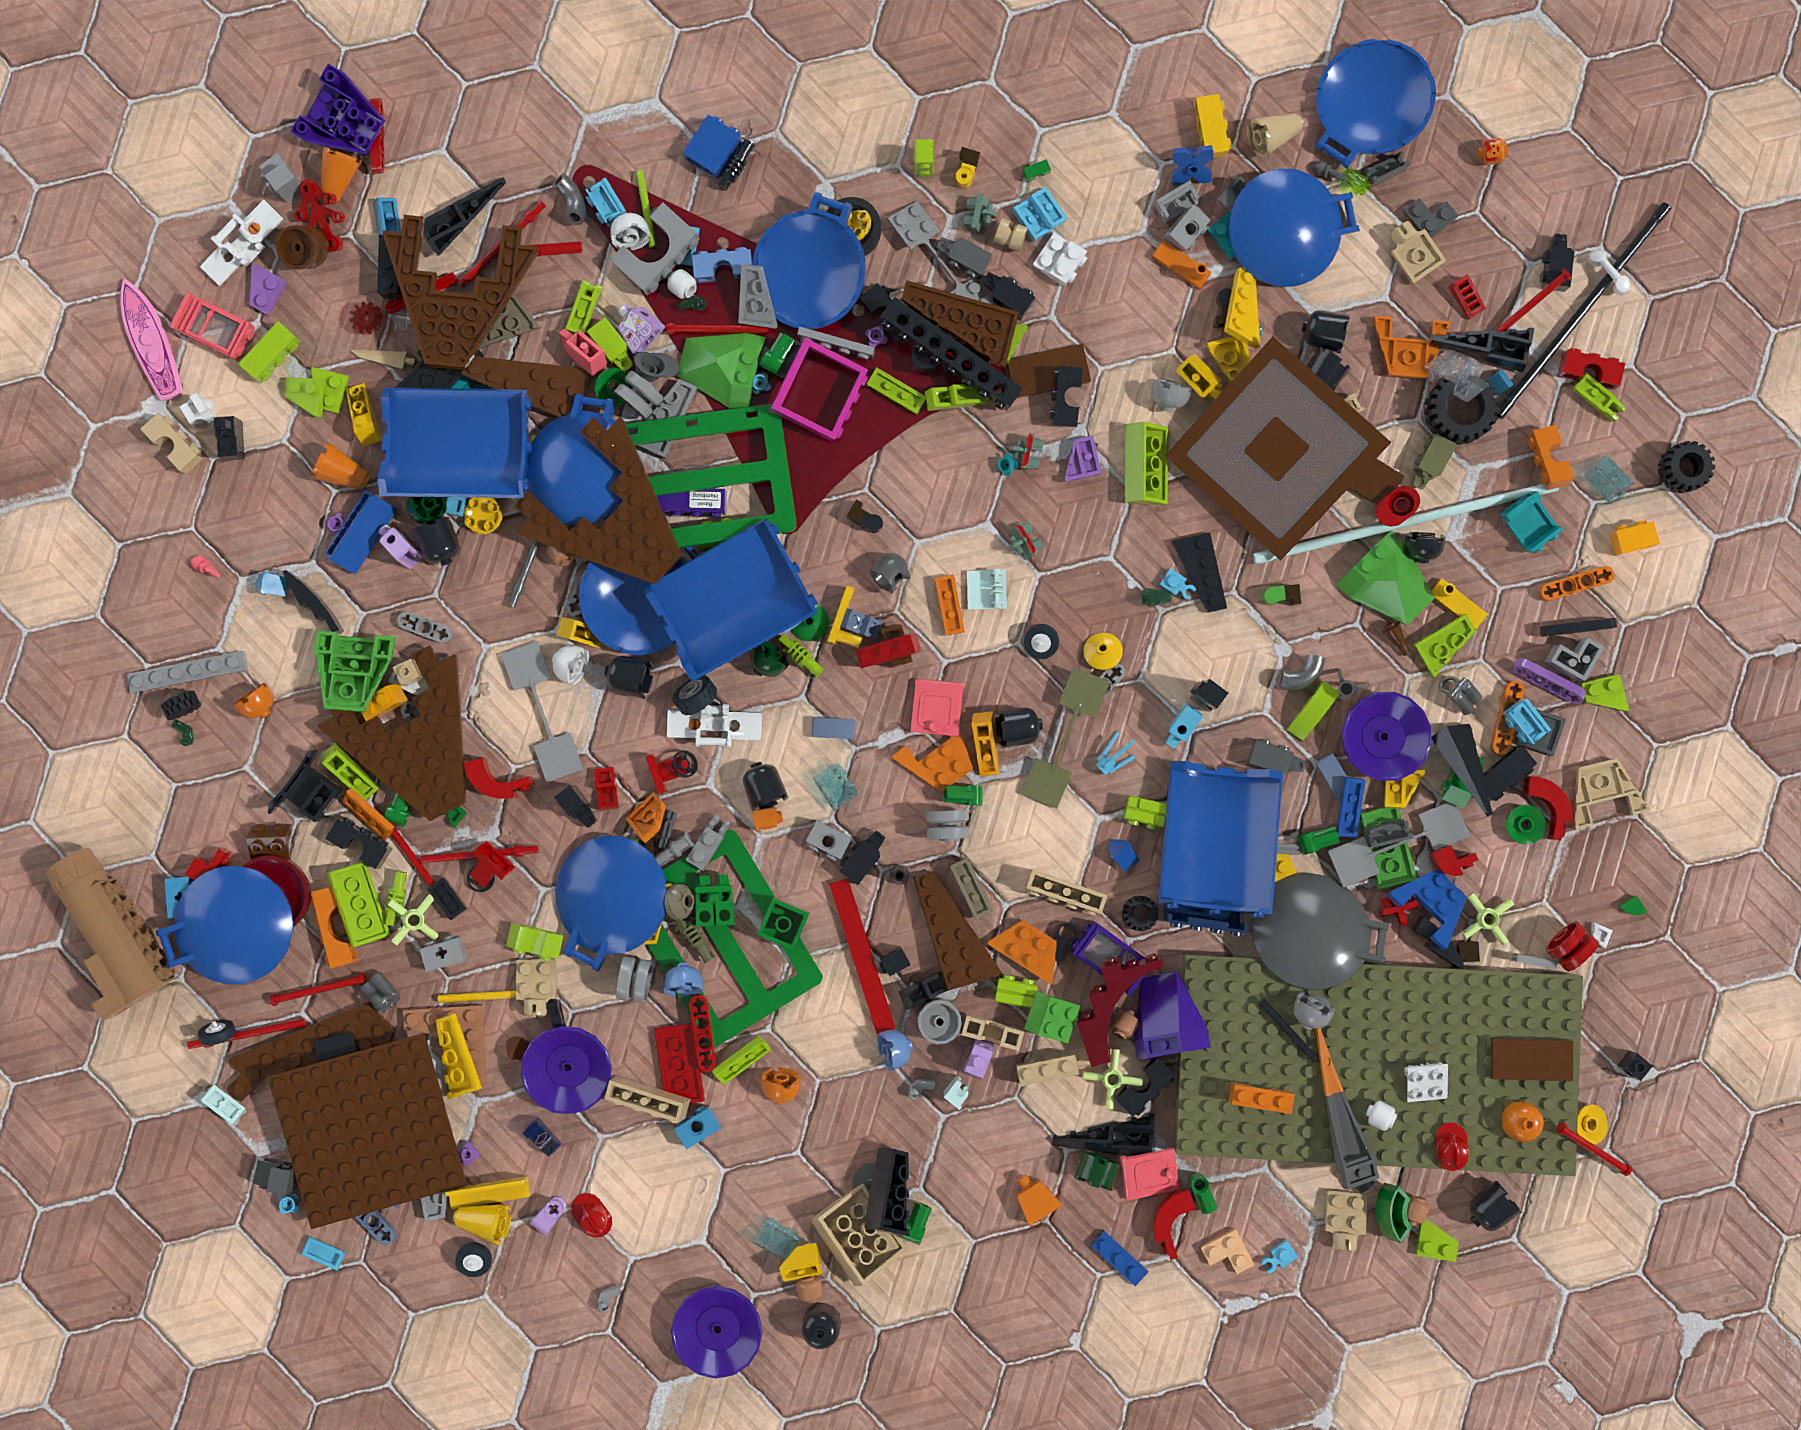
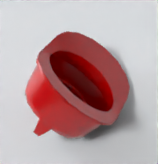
M1410 486L1397 487L1377 505L1376 516L1379 522L1390 527L1402 524L1419 508L1420 495L1417 490Z
M1449 1122L1443 1124L1436 1132L1435 1138L1438 1163L1449 1171L1460 1170L1466 1165L1469 1158L1466 1131L1457 1123Z
M583 1193L575 1198L571 1207L572 1215L581 1229L588 1236L594 1238L606 1235L611 1230L613 1222L610 1212L601 1200L591 1193Z

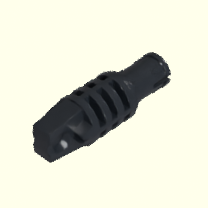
M743 140L737 153L731 155L728 163H726L720 173L722 177L718 185L723 190L727 191L732 183L735 184L747 165L746 159L755 147L751 141Z

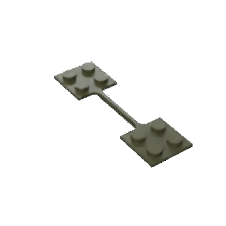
M1073 667L1059 701V704L1073 710V717L1055 760L1048 763L1035 758L1021 794L1056 809L1058 808L1072 772L1062 769L1057 765L1058 758L1077 714L1083 713L1093 718L1096 717L1109 686V681Z

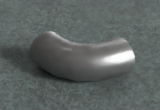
M562 173L554 181L552 188L565 202V219L567 222L575 226L581 225L584 222L586 211L583 195L569 176Z
M1306 655L1305 663L1299 670H1283L1279 689L1301 690L1311 686L1320 677L1326 658L1317 655Z

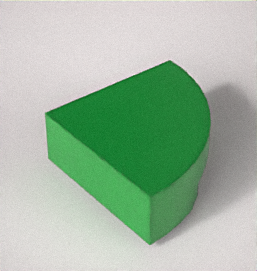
M462 807L448 812L451 826L456 828L468 812Z
M1636 895L1618 906L1623 912L1631 915H1642L1648 912Z

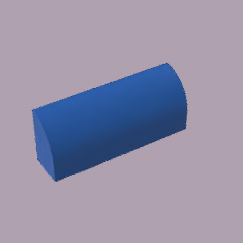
M365 489L323 555L351 573L356 574L381 536L379 529L384 525H388L397 508Z

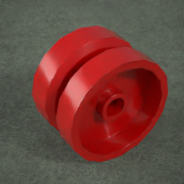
M1574 921L1561 929L1551 939L1546 947V952L1554 959L1559 958V965L1569 972L1582 965L1595 952L1599 941L1592 934H1585L1586 928L1579 921Z

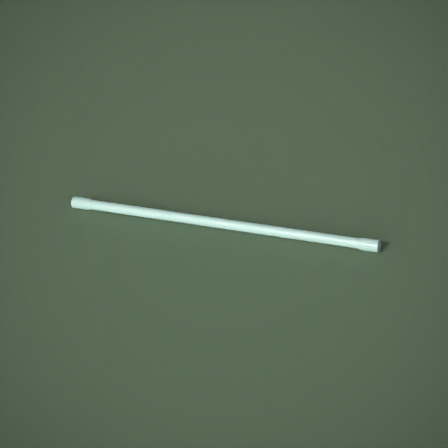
M1540 483L1536 486L1413 515L1398 526L1390 527L1380 523L1297 543L1286 556L1519 500L1529 491H1538L1540 495L1557 492L1559 488L1546 490L1545 485ZM1269 550L1253 553L1255 565L1277 559Z

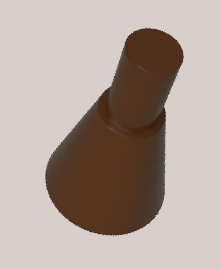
M1395 621L1386 624L1383 633L1399 647L1403 656L1410 654L1411 652L1405 643L1400 622L1395 623Z

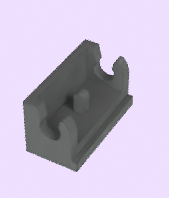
M1399 152L1362 170L1370 189L1406 171L1410 164L1408 160L1403 162V152Z
M1400 819L1366 827L1365 831L1369 847H1378L1412 839V833L1407 828L1409 825L1408 821Z

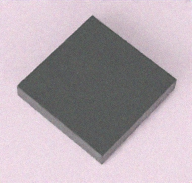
M1536 709L1551 728V731L1534 742L1535 744H1523L1518 738H1516L1515 744L1554 756L1566 719Z

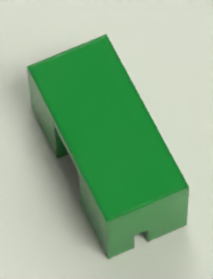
M1047 159L1023 168V174L1026 177L1027 183L1035 180L1038 175L1042 174V176H1045L1051 172Z

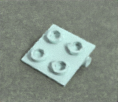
M1006 570L967 571L968 610L1007 609Z

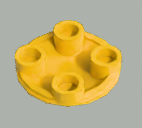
M866 210L852 211L847 225L854 231L859 241L863 239L871 227V217Z
M471 498L464 510L465 525L478 534H489L495 531L502 521L500 504L493 498Z

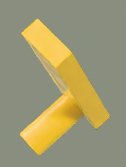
M1442 578L1431 589L1435 600L1455 616L1460 617L1463 614H1467L1475 630L1488 615V613L1460 593L1452 583H1448Z
M846 586L828 638V643L836 645V642L839 641L859 648L862 637L841 630L845 612L849 608L855 591L850 586Z

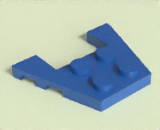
M1439 869L1387 894L1399 908L1413 896L1441 923V926L1430 939L1442 951L1448 948L1467 896Z

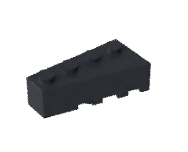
M878 1148L864 1228L910 1237V1230L907 1229V1219H909L907 1198H909V1190L906 1187V1180L909 1179L908 1152L891 1148Z

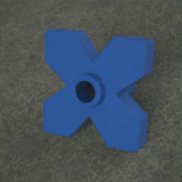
M1212 145L1200 146L1198 150L1193 147L1173 149V161L1179 166L1172 171L1173 185H1183L1192 176L1199 183L1211 182L1212 171L1206 164L1213 160L1214 151Z

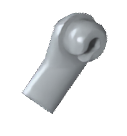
M917 1079L908 1088L909 1097L917 1099L924 1089L934 1090L935 1080Z
M618 1285L600 1292L596 1304L599 1312H607L611 1298L621 1294Z

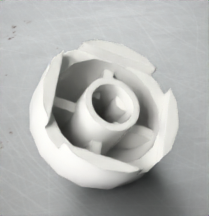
M624 213L614 219L611 225V239L616 248L620 249L622 246H625L626 248L630 247L631 250H636L646 245L649 241V227L640 215Z
M577 645L562 647L558 652H555L552 658L554 674L563 682L575 685L584 676L585 672H581L584 663L587 666L589 664V651Z

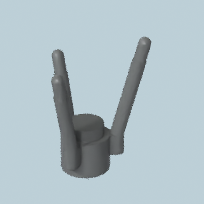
M1338 669L1340 681L1338 690L1341 694L1339 701L1343 700L1344 697L1351 696L1354 691L1369 685V682L1354 685L1352 681L1345 680L1342 670Z

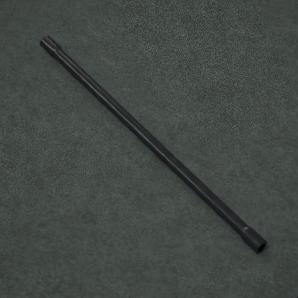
M1661 203L1651 216V219L1614 263L1613 267L1618 273L1621 272L1658 224L1672 210L1669 204ZM1606 273L1508 397L1497 407L1500 408L1499 414L1496 415L1498 418H1505L1515 402L1613 282L1608 273Z

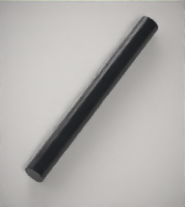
M1264 998L1258 1002L1262 1009L1312 1062L1319 1058Z

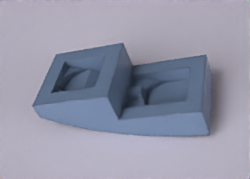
M847 608L841 627L877 641L884 622Z
M813 718L812 737L854 739L855 720Z
M1331 753L1315 762L1322 778L1327 782L1333 796L1338 799L1342 794L1344 777L1347 776L1334 754Z

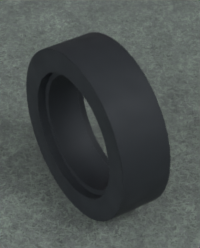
M858 197L842 198L838 202L852 204V211L866 210L871 217V232L868 238L861 243L864 256H866L875 249L881 237L879 214L874 206L864 199ZM829 207L826 212L839 216L842 211Z

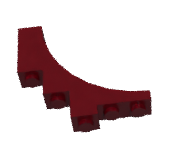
M1149 954L1145 956V959L1138 961L1137 959H1131L1126 961L1124 965L1121 957H1110L1101 963L1106 986L1100 984L1092 987V990L1089 992V998L1094 1013L1085 1012L1078 1017L1077 1021L1091 1067L1111 1062L1108 1026L1115 1005L1123 993L1135 981L1149 972L1164 967L1161 954Z

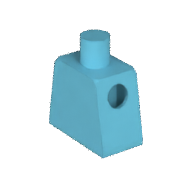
M1185 702L1168 728L1171 734L1165 743L1176 748L1180 740L1186 742L1203 718L1202 713ZM1180 725L1186 726L1182 732L1177 730Z

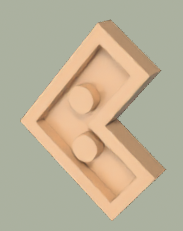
M1235 1228L1200 1246L1210 1266L1228 1257L1236 1274L1254 1266Z

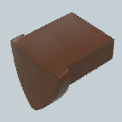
M519 1036L509 1038L506 1041L509 1059L522 1061V1057L531 1041Z

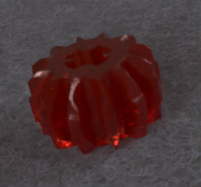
M362 301L361 307L357 304L354 305L357 310L350 311V314L354 317L349 319L353 323V328L359 330L360 334L367 332V334L371 335L372 329L376 332L379 331L376 326L383 325V322L379 319L384 317L382 313H379L380 308L374 306L373 302L366 304ZM366 315H368L369 318L367 321H365L364 318Z

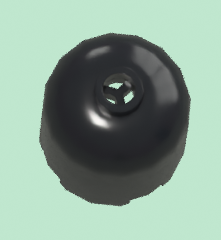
M1325 310L1314 311L1310 314L1309 319L1303 322L1301 331L1305 332L1306 343L1315 348L1322 347L1323 350L1328 349L1331 352L1341 354L1350 315Z
M1322 347L1317 349L1306 365L1333 390L1336 389L1351 370L1349 365L1344 367L1340 363L1342 361L1340 357L1328 349L1323 352Z
M449 517L435 519L436 524L427 526V523L413 529L420 550L429 563H441V566L451 564L453 562L452 558L456 557L460 551V545Z
M618 656L611 661L610 665L606 666L604 675L607 677V683L611 690L645 699L644 693L648 694L652 685L653 676L650 675V668H654V664L650 660Z
M1031 708L996 710L999 717H995L996 735L1001 736L1000 748L1034 743L1039 737V730H1043L1042 719H1038L1036 712Z
M762 762L750 765L751 769L743 776V785L752 811H755L757 807L760 810L778 805L777 800L782 798L783 801H786L789 798L775 766L771 764L762 765Z
M1498 1181L1492 1182L1470 1201L1469 1207L1473 1215L1470 1219L1477 1228L1482 1226L1487 1231H1496L1522 1213L1515 1202H1512L1510 1199L1507 1200L1505 1196L1508 1193Z
M827 1303L812 1305L803 1316V1338L809 1346L815 1349L823 1350L829 1348L836 1342L841 1331L840 1314L835 1307Z

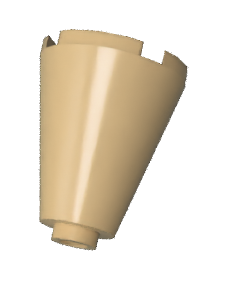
M1296 113L1254 118L1247 125V137L1249 144H1254L1256 150H1253L1255 154L1259 157H1265L1300 133L1303 127V120Z

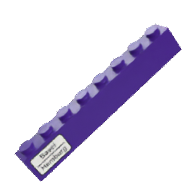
M713 488L657 496L664 513H671L672 517H682V514H690V517H702V514H709L711 518H721V515H726V489Z

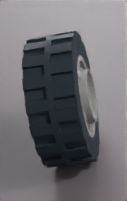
M707 675L693 682L691 679H688L674 693L673 703L683 715H693L705 709L715 699L717 688Z

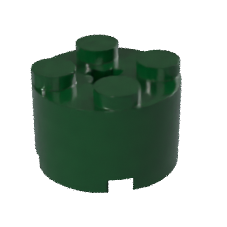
M1084 1150L1074 1178L1084 1182L1087 1180L1090 1186L1099 1188L1101 1185V1188L1112 1191L1120 1163Z

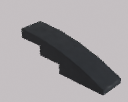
M288 570L282 571L300 606L310 607L316 620H326L331 632H337L338 634L344 632L331 609L307 583Z

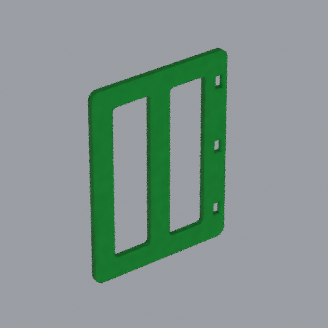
M772 404L625 424L627 429L637 428L638 434L630 435L635 446L753 429H763L767 450V459L765 461L649 477L657 496L763 481L771 482L775 506L774 514L672 528L671 530L679 548L724 542L765 518H768L770 524L775 523L780 532L778 534L790 533L796 529L797 524L782 420L780 415L769 410ZM758 411V417H746V413ZM698 419V425L687 427L686 421Z
M728 830L709 863L722 855H727L765 918L775 895L738 834L733 830ZM686 855L663 869L667 881L665 883H672V885L684 884L691 890L695 897L693 908L696 912L695 887H698L697 871L699 868L686 861L688 857ZM662 924L657 944L647 945L666 975L669 971L666 965L672 962L674 967H677L678 963H685ZM727 925L704 926L749 1000L747 1006L724 1020L719 1019L708 1001L714 1047L719 1046L817 986L823 979L821 971L801 938H799L795 950L782 946L797 970V975L775 989L767 991ZM677 993L691 1016L690 1000L695 995L682 997V993ZM697 998V1001L694 1002V1006H698L699 1010L698 1013L694 1012L695 1016L706 1014V1011H701L704 1001H700V998ZM697 1019L696 1025L698 1028L703 1029L702 1024ZM703 1037L706 1043L710 1045L709 1039Z

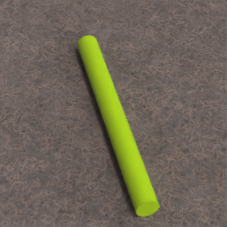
M639 170L636 171L644 220L647 222L650 236L648 237L649 248H655L657 244L653 222L650 218L651 211L644 172Z

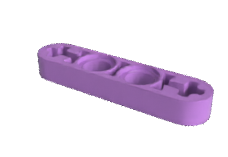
M1517 659L1514 664L1513 672L1516 675L1571 703L1580 704L1583 702L1586 691L1582 687L1527 659Z

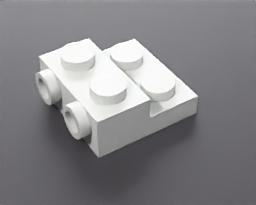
M1053 233L1033 263V267L1065 287L1068 282L1071 284L1077 276L1075 271L1078 266L1082 268L1087 261V251L1074 242H1068L1058 234Z

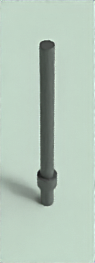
M533 540L517 583H514L512 587L513 593L508 603V606L512 608L516 607L520 594L523 595L525 581L541 542Z

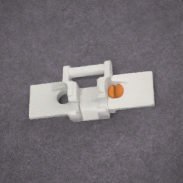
M265 200L244 220L234 213L232 215L233 218L216 236L213 235L211 237L219 247L200 267L219 286L240 265L248 266L265 248L263 243L266 237L284 220ZM240 223L239 231L241 235L232 244L229 242L223 244L222 241ZM228 252L233 255V259L230 262H226L224 259L225 254Z
M723 704V706L708 705L698 713L687 716L683 715L679 710H668L667 737L696 738V747H700V745H717L731 748L732 739L761 740L762 713L729 712V704ZM730 721H738L740 723L739 730L731 731L728 726ZM701 731H727L728 738L701 737Z

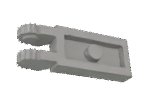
M717 814L712 818L708 827L705 828L686 858V861L702 871L724 839L723 836L731 824L726 821L722 824L718 833L713 831L720 820V816Z

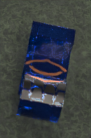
M539 1117L523 1132L547 1156H551L561 1146L559 1139Z

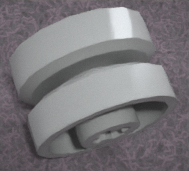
M631 370L625 377V381L632 389L624 384H619L614 393L641 417L647 419L653 410L646 401L653 406H658L664 398L652 384Z
M968 810L926 812L927 823H938V827L927 829V840L951 841L957 840V838H970L969 827L957 826V822L969 820Z
M626 956L623 958L617 982V1000H629L633 991L634 1002L646 1003L652 981V960L642 959L637 966L635 958Z
M943 998L932 999L926 1002L920 1009L918 1015L919 1030L922 1036L929 1042L946 1044L954 1040L960 1032L962 1025L960 1012L950 1000ZM938 1018L943 1019L942 1025H940L939 1023L938 1025L936 1024V1020Z

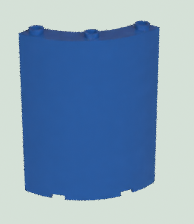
M384 387L381 394L382 421L387 422L386 434H383L382 452L385 453V461H381L377 478L380 496L524 498L525 490H529V479H527L528 454L532 453V442H529L528 409H531V397H527V390Z
M768 518L666 573L657 584L648 583L643 586L645 595L658 617L663 616L662 621L666 626L664 628L672 643H675L678 649L676 652L681 664L692 682L818 613L815 607L818 604L813 593L809 595L798 574L801 572L796 561L792 563L777 536L780 533L774 522L770 524Z
M1188 761L1171 762L1158 903L1166 904V908L1169 909L1184 907L1207 910L1208 914L1220 915V912L1252 914V917L1264 918V915H1272L1283 781L1282 772L1272 769H1247V772H1236V769L1217 767V770L1207 769L1206 765Z

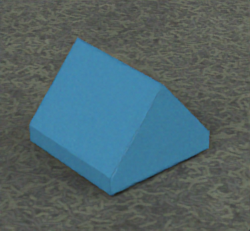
M1503 369L1487 379L1491 382L1489 384L1490 387H1495L1497 391L1495 394L1497 396L1514 385Z

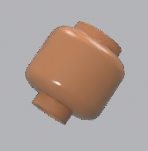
M549 545L547 547V555L555 565L567 566L575 559V555Z
M1129 1009L1118 1011L1110 1024L1112 1034L1122 1040L1132 1038L1139 1026V1020L1136 1018L1137 1014Z
M1411 1194V1200L1407 1208V1217L1410 1225L1417 1226V1223L1421 1224L1426 1221L1429 1205L1426 1203V1199Z
M818 1275L796 1280L795 1286L801 1301L812 1304L817 1302L822 1296L823 1287Z

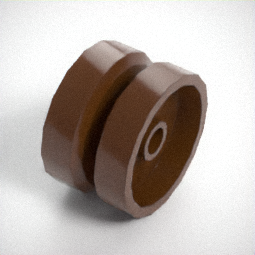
M310 225L288 226L277 236L276 252L280 261L289 268L312 269L319 267L326 260L328 242L324 234L316 227Z

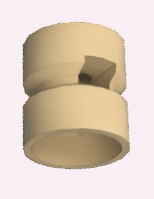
M1002 218L993 242L1003 246L1008 244L1010 249L1019 252L1028 228L1020 224L1014 226L1012 221Z

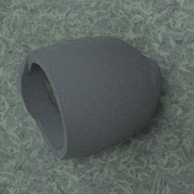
M887 553L882 556L870 570L873 580L882 589L891 594L897 589L896 585L899 581L910 579L907 562L902 556L895 553Z

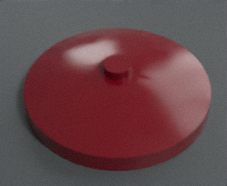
M265 855L252 859L242 866L255 869L267 875L271 881L281 888L291 906L294 926L304 918L310 905L311 889L305 873L296 863L282 856Z

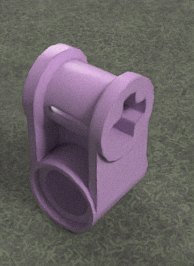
M553 1197L539 1211L530 1224L546 1236L565 1211L566 1201L562 1197ZM555 1204L558 1205L556 1211L553 1209Z

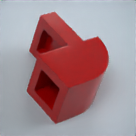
M1452 845L1428 852L1434 867L1449 876L1463 875L1461 867L1462 869L1474 866L1473 862L1479 860L1477 854L1471 852L1456 858Z
M219 848L211 862L202 857H195L185 875L196 880L208 871L226 867L232 852L226 848Z

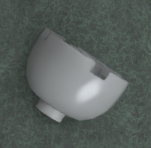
M1154 379L1152 386L1154 401L1162 406V410L1173 412V408L1183 407L1188 402L1192 387L1182 383L1181 387L1175 381Z
M1305 992L1298 993L1293 1012L1301 1026L1312 1030V1028L1319 1029L1329 1024L1334 1015L1335 1007L1331 1008V1003L1316 994L1311 993L1310 996H1304Z

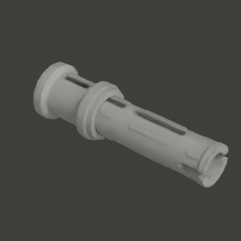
M685 831L683 836L674 842H669L668 847L655 855L654 858L658 865L662 866L675 856L680 857L682 852L689 847H694L695 843Z

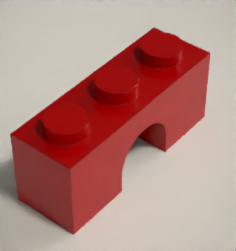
M1570 348L1562 353L1557 376L1577 380L1582 377L1584 368H1590L1596 374V381L1603 387L1614 390L1621 385L1626 363L1619 362L1618 358L1609 357L1607 359L1600 357L1601 355L1597 353L1586 354L1577 348Z
M912 633L857 649L856 654L862 669L921 652L917 633Z

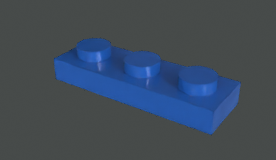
M1344 777L1336 826L1338 836L1357 838L1366 781L1363 778Z
M1105 1230L1091 1243V1246L1135 1287L1148 1273V1270Z

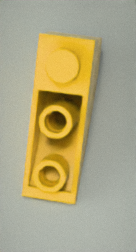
M365 383L347 388L346 393L355 435L363 447L382 441L379 425Z

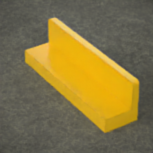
M528 1176L467 1185L445 1192V1196H449L451 1209L531 1196Z

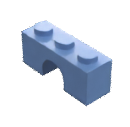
M740 247L736 248L735 251L720 249L716 253H708L707 251L697 252V255H692L694 279L696 283L715 281L716 269L722 265H728L733 269L734 279H741L742 264L752 265L751 250Z

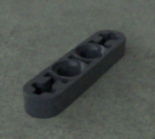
M1617 618L1542 626L1540 627L1541 637L1613 629L1618 628Z

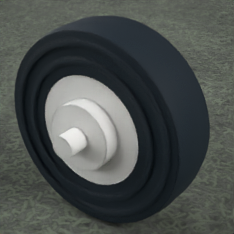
M1047 624L1032 626L1024 637L1026 651L1037 659L1051 657L1059 646V636L1056 630Z
M218 1020L203 1026L198 1031L200 1043L209 1046L221 1044L231 1039L236 1033L234 1023L231 1020Z
M475 1242L467 1243L460 1247L455 1258L458 1271L468 1277L484 1275L489 1270L492 1262L490 1250L485 1245Z

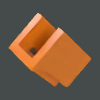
M777 807L752 812L756 831H759L762 827L763 830L776 828L777 824L783 822L782 813L777 811Z

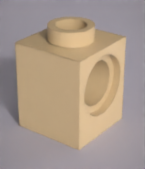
M413 659L393 667L400 684L407 687L424 679L416 661Z

